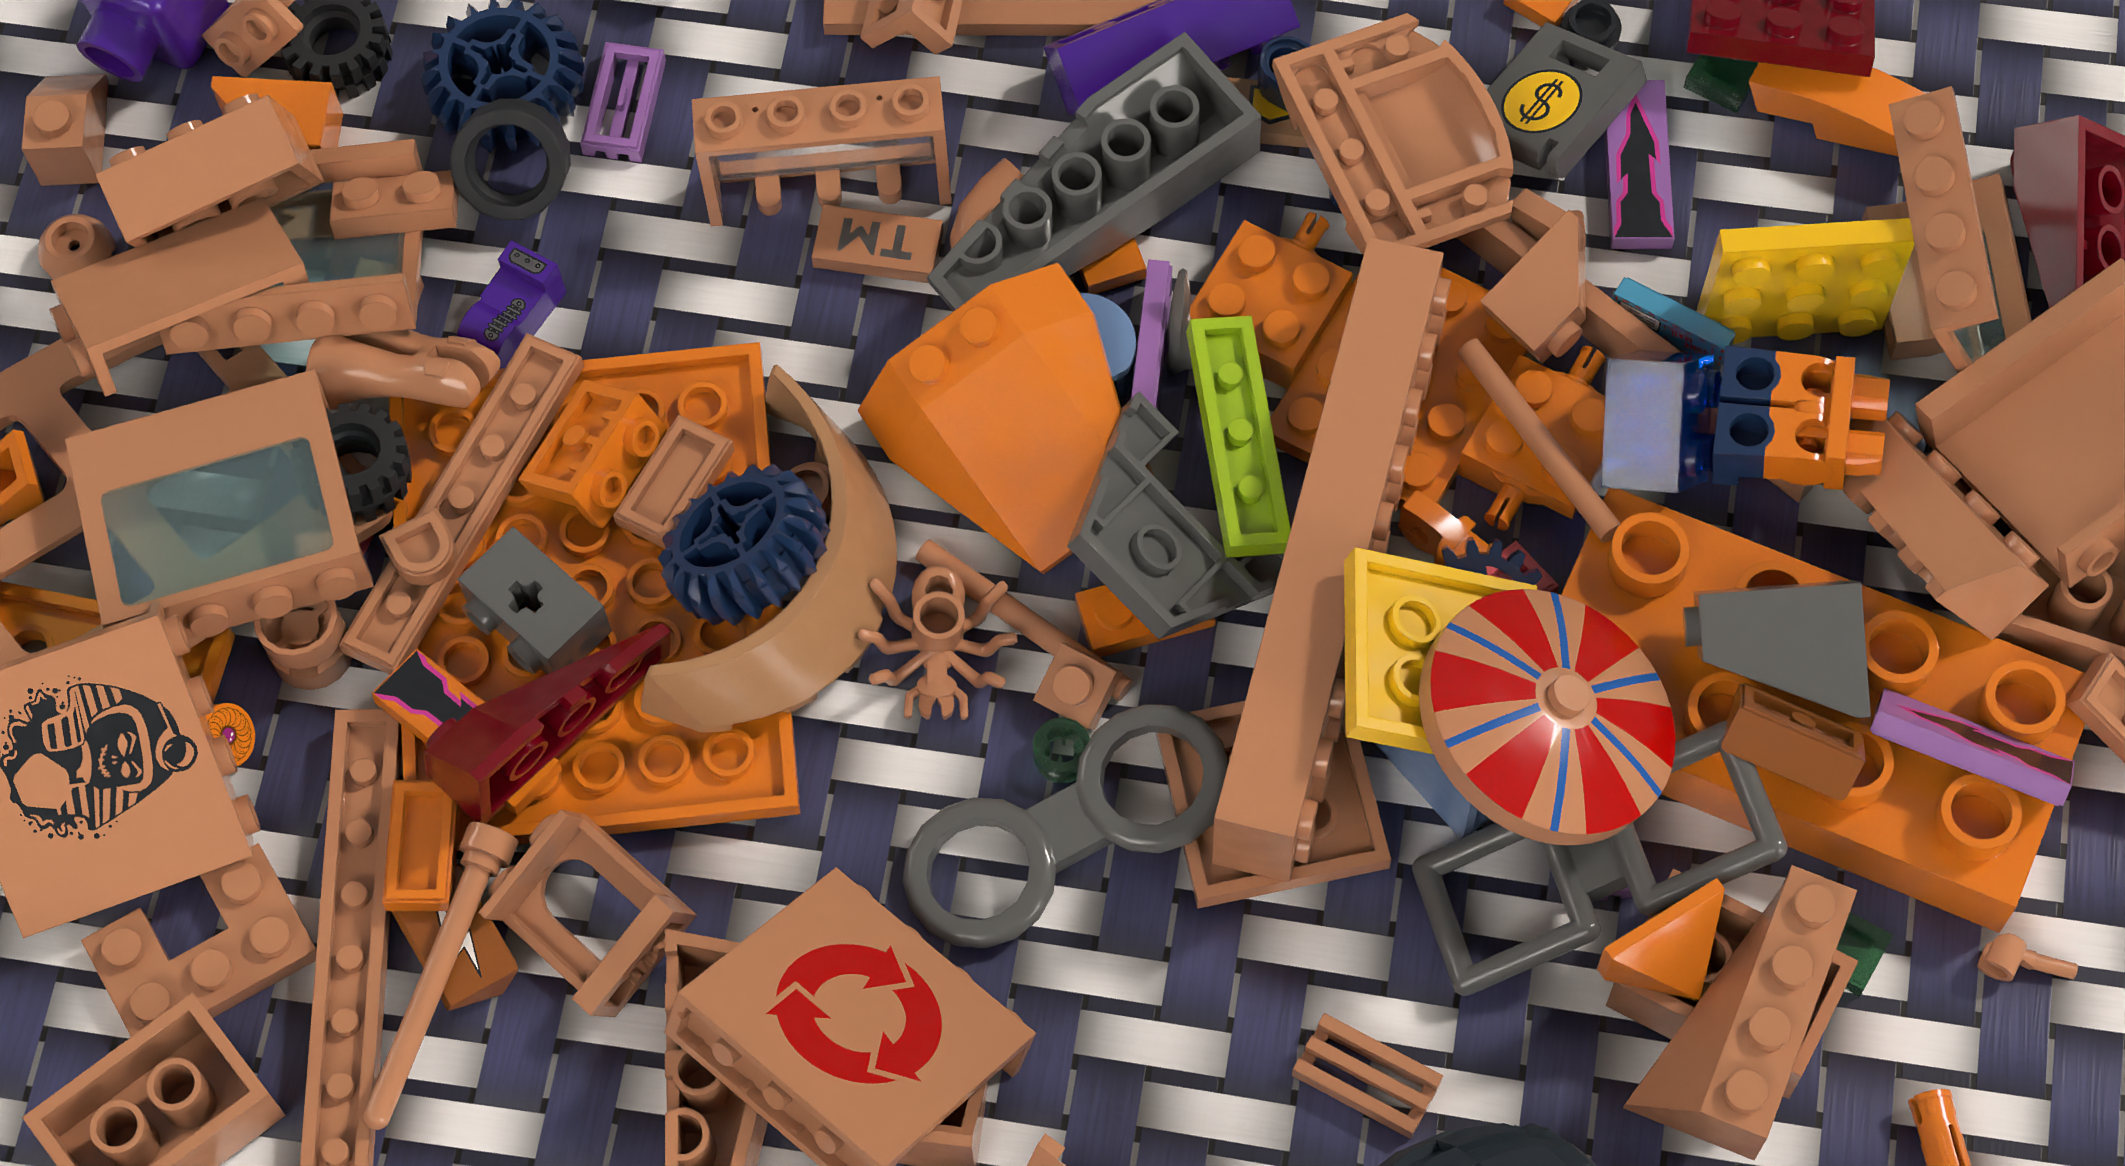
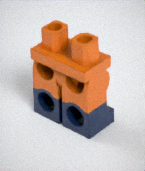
M1726 345L1713 447L1712 484L1738 485L1739 477L1780 479L1803 486L1824 483V489L1843 490L1844 474L1856 476L1881 475L1885 433L1849 430L1850 418L1886 421L1890 379L1855 374V357L1836 356L1835 362L1829 358L1816 355Z

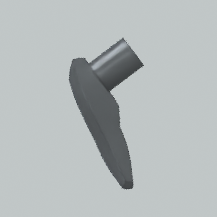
M1183 268L1178 272L1166 331L1164 363L1171 376L1177 375L1184 370L1193 371L1186 334L1191 319L1190 284L1187 270Z

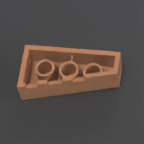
M665 929L666 1025L678 991L737 946L739 942ZM666 1035L665 1078L667 1112L665 1113V1166H757L768 1121Z

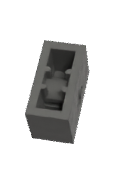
M514 527L506 532L457 579L466 599L462 610L467 617L485 634L489 635L496 629L510 642L507 650L511 656L532 675L540 669L547 675L585 658L612 632L604 606Z

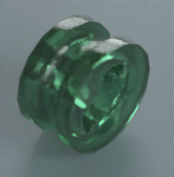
M1065 717L1053 718L1043 723L1036 731L1033 739L1034 764L1039 773L1049 781L1068 783L1077 779L1079 757L1090 739L1086 729L1080 723ZM1061 738L1063 746L1066 744L1067 739L1075 742L1073 745L1074 759L1062 762L1061 755L1058 757L1057 762L1049 759L1051 756L1050 742Z

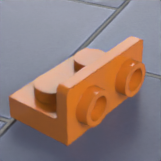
M584 379L518 480L530 494L575 506L591 525L605 528L665 436L667 428L639 393Z

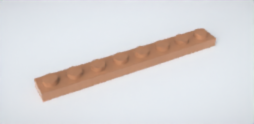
M383 709L335 710L300 1166H373L376 1130L367 1127L363 1120V1114L380 1074L391 911L385 910L382 899L393 780H400L402 760L401 724Z

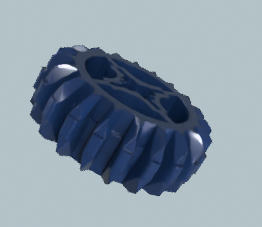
M490 0L488 9L479 12L468 3L466 10L467 18L461 21L448 16L446 23L448 33H432L431 45L433 50L423 52L424 58L422 63L425 72L422 73L421 84L425 95H428L427 104L431 114L435 115L436 119H440L442 128L449 135L458 133L464 122L479 107L498 99L527 100L544 107L559 122V116L574 117V110L576 109L574 99L583 97L584 85L582 76H584L583 72L585 71L581 54H578L579 47L576 37L571 31H566L564 22L559 18L558 14L547 17L546 10L542 8L539 2L525 11L524 5L520 0H512L507 8H500L499 2ZM535 53L541 55L549 62L544 76L535 72L531 59ZM462 74L472 77L475 91L471 97L458 89ZM500 125L488 130L480 138L483 147L490 154L499 142H506L507 147L514 153L519 144L518 140L528 137L537 146H539L540 142L529 130L516 125Z
M753 464L741 476L730 471L724 482L716 486L708 483L707 492L700 498H689L690 508L684 514L675 515L672 518L676 529L663 536L662 541L666 549L662 551L658 559L663 566L661 575L667 582L668 590L687 612H691L697 619H707L713 626L724 620L735 626L742 621L746 614L758 620L764 608L772 604L781 608L782 597L790 591H801L799 581L804 576L817 572L814 559L822 556L827 551L823 539L829 534L830 529L826 524V513L821 508V501L802 478L797 477L791 470L782 472L775 464L767 466L763 470H760Z

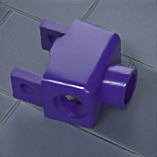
M80 0L90 14L91 19L76 46L78 51L97 67L131 82L143 80L154 59L179 69H189L198 62L208 45V42L201 35L230 5L227 0Z

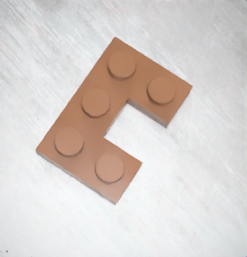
M259 843L253 845V856L200 875L228 929L171 960L169 959L148 917L141 908L81 939L131 1037L192 992L211 1017L214 1018L316 961L317 948Z

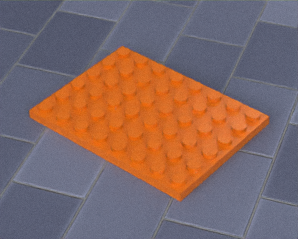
M760 342L582 360L584 368L523 471L584 379L639 393L664 423L667 431L679 414L732 440L735 451L714 482V486L724 482L730 471L741 476L753 464L760 470H763L772 464L768 416L765 404L763 356ZM505 368L499 369L498 373L486 387L481 388L479 395L467 408L440 405L403 397H389L391 422L396 420L402 428L409 450L412 470L411 483H406L408 493L403 500L394 497L396 507L393 509L394 528L417 516ZM518 479L461 573L462 575L506 532L514 527L604 606L612 632L587 656L663 623L671 631L670 655L661 664L689 660L726 648L746 638L771 621L784 609L782 597L781 608L774 604L764 608L758 620L746 614L742 621L735 626L727 620L713 626L707 619H697L691 612H687L666 586L667 582L661 575L663 566L658 559L664 548L616 525L614 516H612L605 528L593 526L575 506L532 495ZM458 580L417 648L484 702L546 675L541 669L534 675L530 674L511 656L507 650L510 642L496 629L489 635L485 634L467 617L462 610L466 599ZM643 679L557 758L560 761L562 771L518 816L504 807L486 824L511 834L519 841L518 844H527L538 824L549 815L557 814L560 809L586 814L608 835L800 815L792 712L786 713L781 711L763 718L735 723L732 725V730L702 733L644 713L641 710L645 681ZM401 724L403 780H431L426 775L424 751L428 749L426 744ZM460 808L457 851H461L459 846L469 823L475 822L462 808Z

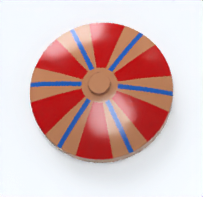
M1532 589L1501 591L1482 597L1460 611L1439 633L1428 650L1423 663L1419 684V708L1427 741L1441 769L1453 786L1478 811L1495 823L1523 837L1555 845L1590 844L1612 837L1629 827L1661 795L1672 771L1676 743L1675 724L1666 691L1658 674L1641 649L1623 630L1598 611L1572 598L1553 592Z

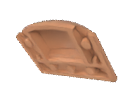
M1408 13L1275 58L1272 63L1274 74L1294 130H1301L1347 221L1345 231L1363 255L1369 236L1425 249L1509 219L1512 213L1514 199L1510 201L1508 199L1511 186L1510 177H1512L1514 171L1513 158L1506 130L1490 94L1467 61L1445 39L1439 46L1423 35L1413 31L1418 27L1419 20Z

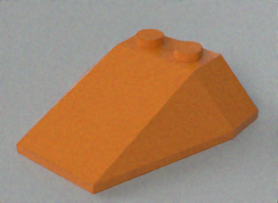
M1055 263L990 284L892 356L886 362L857 411L892 462L1038 571L1045 574L1073 554L1067 545L1110 436L1120 416L1121 407L1095 314L1059 263Z

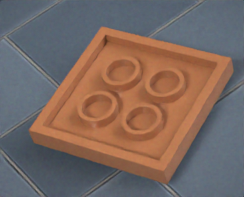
M1245 701L1190 712L1201 717L1222 740L1228 761L1232 753ZM1345 716L1338 743H1334L1330 760L1331 770L1323 802L1318 803L1314 823L1316 829L1307 864L1295 861L1290 882L1212 864L1213 824L1192 843L1182 846L1197 909L1390 868L1391 857L1360 740L1346 737ZM1155 733L1175 817L1177 818L1192 806L1202 787L1204 768L1200 755L1187 741L1172 734Z

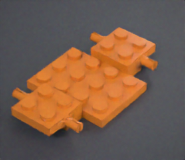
M1314 212L1307 213L1305 220L1293 239L1278 237L1244 220L1190 305L1191 319L1252 316L1263 378L1287 389L1270 417L1275 446L1306 463H1309L1358 279L1357 275L1352 283V272L1321 258L1314 251L1324 233L1330 227L1329 222L1321 215L1316 222L1317 213ZM1442 267L1440 277L1451 279L1445 308L1447 313L1439 346H1435L1432 359L1433 369L1425 401H1421L1418 414L1419 424L1411 456H1407L1403 473L1405 474L1398 509L1401 510L1403 504L1416 489L1440 505L1458 474L1498 494L1490 509L1484 515L1485 521L1492 527L1499 517L1498 530H1508L1522 502L1544 505L1573 519L1577 512L1575 506L1463 362L1458 352L1466 342L1472 339H1479L1591 486L1629 421L1632 410L1598 393L1590 386L1599 368L1605 362V356L1596 349L1590 360L1593 347L1583 346L1568 374L1553 371L1527 358L1526 356L1529 352L1493 320L1482 305V298L1490 290Z

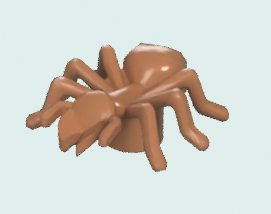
M941 565L930 566L919 574L912 589L913 618L906 615L900 609L894 594L879 578H873L869 582L872 591L885 604L890 619L897 625L911 631L912 638L889 641L880 632L864 628L858 631V638L861 641L873 643L880 652L886 655L915 650L920 651L919 654L894 672L889 669H882L870 674L868 678L870 683L878 685L885 682L889 686H897L922 665L927 669V674L917 681V686L909 690L905 695L904 718L910 719L912 717L914 699L920 696L918 710L925 719L931 718L932 707L937 700L941 708V716L943 720H947L954 711V698L959 702L961 720L968 719L967 694L957 687L954 679L947 674V670L951 666L976 688H984L987 685L1003 688L1006 683L1005 677L994 672L979 674L954 652L959 651L981 657H989L1002 646L1017 643L1018 635L1015 632L998 634L986 643H977L963 639L965 632L981 625L985 621L992 606L1007 592L1008 585L1004 581H999L982 598L975 612L965 618L964 612L965 590L963 582L958 574L949 567Z

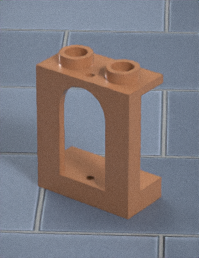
M560 809L557 814L546 817L534 829L529 838V843L532 846L516 865L507 867L494 879L488 890V894L491 897L478 913L485 919L503 921L578 990L571 999L590 1016L616 1017L666 955L665 929L684 932L697 914L586 814ZM570 860L584 861L599 872L641 911L602 961L566 929L547 908L544 896L546 882L551 872L561 863Z

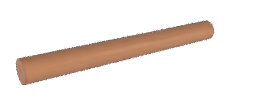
M1472 339L1466 342L1458 352L1460 358L1601 542L1611 541L1620 522L1479 339Z
M931 539L927 540L916 554L915 559L927 568L941 565L954 570L963 582L965 595L978 604L995 586L990 580ZM1007 592L990 609L992 614L1053 656L1060 643H1068L1107 663ZM1122 673L1111 697L1117 701L1122 700L1130 690L1133 680Z

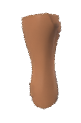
M407 329L350 336L329 335L317 337L309 351L306 371L315 369L331 410H337L338 404H351L357 400L377 397H403L440 405L467 408L479 395L481 388L486 387L498 373L501 366L500 359L495 352L477 343L475 339L459 336H448V338L432 337Z

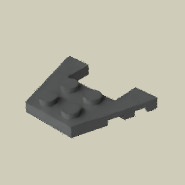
M1138 391L1120 411V416L1110 436L1067 547L1158 639H1161L1274 594L1284 554L1243 556L1239 561L1234 557L1227 558L1224 547L1150 473L1145 465L1179 431Z

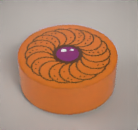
M232 703L213 705L214 712L205 715L214 738L225 735L234 755L236 765L239 766L249 758L254 748L255 729L253 722L247 712L238 705Z

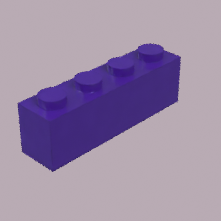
M1156 0L1043 46L1066 110L1068 114L1076 116L1075 112L1088 97L1184 32L1222 71L1232 65L1229 56L1250 48L1252 55L1261 54L1263 47L1269 41L1278 37H1284V33L1299 28L1300 24L1291 0Z

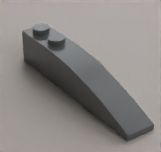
M1186 32L1182 33L1088 97L1075 112L1076 118L1058 138L1053 136L1040 150L1039 159L1020 180L1015 178L1000 195V203L984 220H977L927 276L928 283L950 309L955 311L990 284L1055 263H1059L1066 274L1070 276L1163 220L1260 152L1261 135L1260 113Z

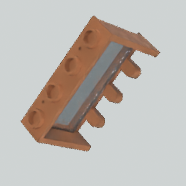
M940 76L692 99L695 155L711 227L723 226L720 183L755 180L759 211L764 215L772 216L777 214L782 208L780 178L815 175L819 205L823 207V204L840 206L842 203L840 172L876 169L879 199L885 204H895L902 198L900 167L936 163L940 205L952 204Z

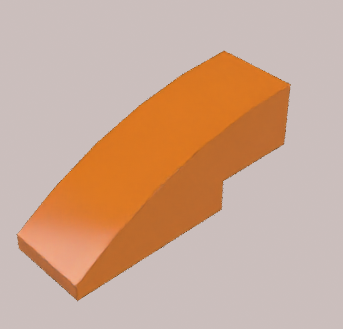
M1759 62L1749 79L1757 112L1812 123L1816 139L1898 156L1889 104L1926 94L1873 67L1871 76L1864 77Z

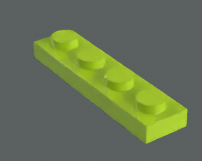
M1252 316L1190 319L1186 334L1225 556L1229 558L1284 554L1291 528Z

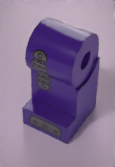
M512 240L498 258L499 270L480 295L481 299L467 311L457 331V336L475 339L477 343L494 351L500 359V369L506 368L526 333L534 336L567 293L558 264Z

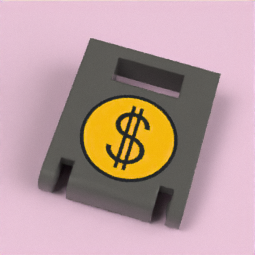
M1546 22L1487 91L1502 119L1508 136L1512 158L1539 171L1546 164L1550 174L1564 178L1645 85L1647 78L1642 61ZM1569 60L1599 73L1593 76L1569 66Z

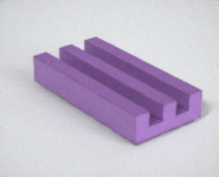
M605 42L580 143L583 155L595 156L596 151L605 152L606 158L618 159L619 154L629 156L630 161L642 163L666 64L663 49ZM625 59L627 64L609 136L600 135L618 60ZM642 62H647L630 138H623Z

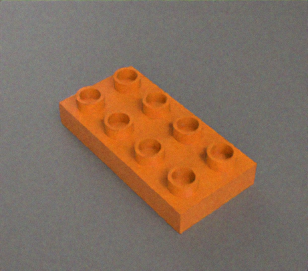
M1609 485L1603 502L1620 522V525L1616 529L1612 540L1606 543L1601 542L1590 528L1561 595L1579 601L1604 615L1623 630L1641 649L1658 674L1666 691L1672 709L1676 741L1727 720L1740 683H1747L1862 733V736H1864L1865 763L1848 796L1844 800L1833 799L1755 765L1788 847L2000 933L2017 907L2055 805L1872 734L1870 727L1875 708L1883 689L1887 688L2072 760L2085 723L2066 705V702L2085 673L2001 639L1994 638L1991 640L1976 629L1862 585L1871 717L1856 718L1709 664L1698 658L1697 646L1686 647L1683 607L1694 606L1693 592L1849 581V579ZM1720 752L1670 774L1661 795L1752 832Z

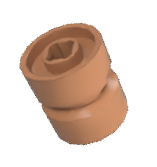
M325 600L291 610L286 615L278 618H262L253 621L255 634L276 672L283 681L294 688L314 690L327 687L339 680L351 665L352 657L343 654L339 646L348 627L342 619L335 601Z

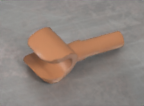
M2010 933L2001 934L1994 938L1993 941L1987 943L1977 964L1978 969L1982 973L2000 981H2012L2019 965L2029 970L2033 969L2072 980L2075 979L2078 971L2076 963L2038 954L2036 951L2026 949V943L2018 936Z

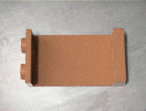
M260 198L216 217L186 227L183 230L173 232L137 248L130 249L51 280L60 305L50 308L49 311L63 343H67L81 377L84 378L93 374L106 397L116 393L117 390L103 353L270 286L310 282L303 261L264 198Z

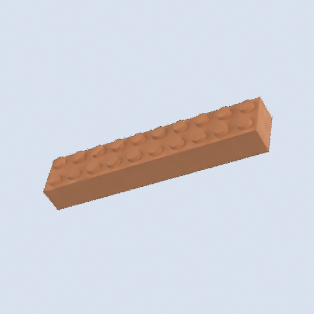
M1368 237L1214 817L1212 864L1290 882L1295 861L1306 864L1308 862L1316 829L1314 823L1318 803H1322L1331 770L1330 760L1334 743H1338L1345 716L1344 559L1354 547L1385 554L1387 552L1393 511L1396 512L1405 479V474L1403 473L1408 455L1411 456L1419 424L1418 414L1421 401H1425L1433 369L1432 359L1435 346H1439L1447 313L1445 308L1451 279L1440 277L1443 252Z

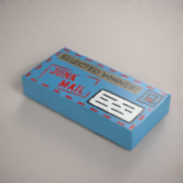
M1624 277L1613 295V300L1707 373L1718 378L1723 369L1726 345H1733L1736 335L1734 330L1629 277Z

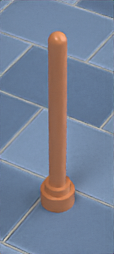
M470 822L459 846V849L464 853L460 863L465 866V869L365 1108L363 1120L370 1129H383L390 1122L489 878L497 877L501 868H507L510 865L519 841L511 834L499 828L481 822Z

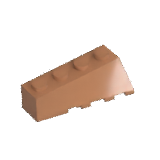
M1896 410L1889 418L1886 417V421L1853 418L1850 421L1849 430L1885 433L1881 475L1856 476L1844 474L1842 491L1863 512L1868 515L1871 512L1873 513L1867 519L1881 536L1900 551L1897 556L1914 574H1918L1927 583L1925 589L1937 602L1993 640L2049 586L2032 567L2040 557L2013 531H2010L2005 537L2001 535L1993 526L2000 518V515L1974 490H1971L1966 496L1963 495L1954 485L1962 475L1936 450H1933L1928 456L1925 455L1917 446L1924 438L1923 434L1899 411Z
M1791 865L1777 894L1623 1108L1755 1161L1768 1138L1858 890Z

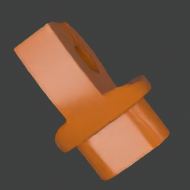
M1417 489L1401 508L1398 524L1400 531L1416 548L1435 557L1433 564L1443 565L1445 563L1441 552V547L1445 545L1450 547L1456 556L1465 553L1466 538L1473 537L1479 552H1487L1489 545L1472 532L1476 523L1468 516L1456 519L1442 506Z

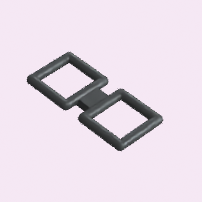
M1727 720L1676 741L1671 773L1720 752L1756 840L1657 884L1633 823L1612 837L1590 844L1555 845L1540 842L1570 922L1475 964L1472 963L1442 875L1510 846L1526 837L1494 823L1422 855L1414 861L1412 872L1450 981L1456 993L1462 996L1472 995L1595 941L1600 935L1601 926L1592 903L1629 887L1638 911L1644 915L1651 916L1666 910L1716 878L1723 885L1776 862L1786 855L1788 850L1786 839L1755 764L1729 754L1721 748L1722 736Z

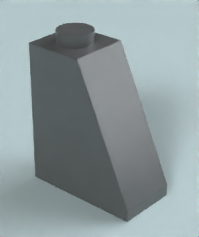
M1849 580L1693 592L1694 606L1683 607L1686 647L1697 646L1698 658L1702 661L1856 718L1871 717L1861 582Z

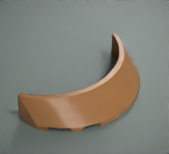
M778 365L773 366L769 375L765 397L767 414L796 424L809 432L816 441L815 462L828 466L832 506L829 523L830 532L824 543L827 551L819 557L816 564L817 572L809 576L801 591L778 615L759 630L713 653L689 660L651 665L644 681L641 710L649 715L702 733L732 730V725L735 723L763 718L781 711L791 713L817 699L818 692L834 682L844 672L849 673L870 647V642L861 641L858 638V631L862 628L879 631L883 620L881 611L885 604L872 591L869 582L873 578H879L893 592L897 565L895 527L889 503L874 470L854 442L799 384Z

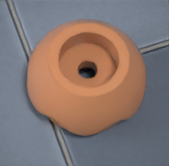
M69 214L57 218L46 227L38 243V260L40 266L54 280L112 257L116 244L111 232L98 219L83 214ZM80 245L77 250H70L72 247Z

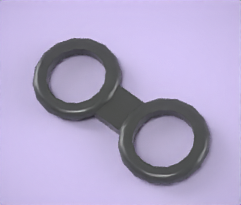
M1144 704L1115 714L1094 731L1079 757L1076 783L1024 810L1004 799L976 797L945 806L921 825L906 851L902 882L910 911L930 934L957 947L986 949L1016 939L1036 923L1054 894L1056 874L1104 847L1114 843L1130 852L1161 854L1189 845L1214 824V817L1229 764L1222 740L1201 717L1175 705ZM1150 732L1168 733L1187 741L1200 755L1204 768L1202 787L1192 806L1177 818L1157 825L1137 824L1119 816L1107 803L1103 790L1105 768L1114 752L1131 738ZM976 826L999 827L1019 839L1026 849L1030 862L1027 884L1018 900L1001 914L982 920L959 918L944 910L935 900L930 883L933 861L941 847L958 832Z

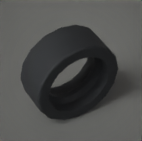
M498 99L479 107L458 131L450 152L451 177L461 197L476 211L497 220H523L543 212L558 196L571 166L570 143L561 123L544 107L524 99ZM500 125H516L529 130L540 140L546 153V170L542 180L534 188L520 194H507L491 187L481 177L476 167L475 150L479 139L488 130Z

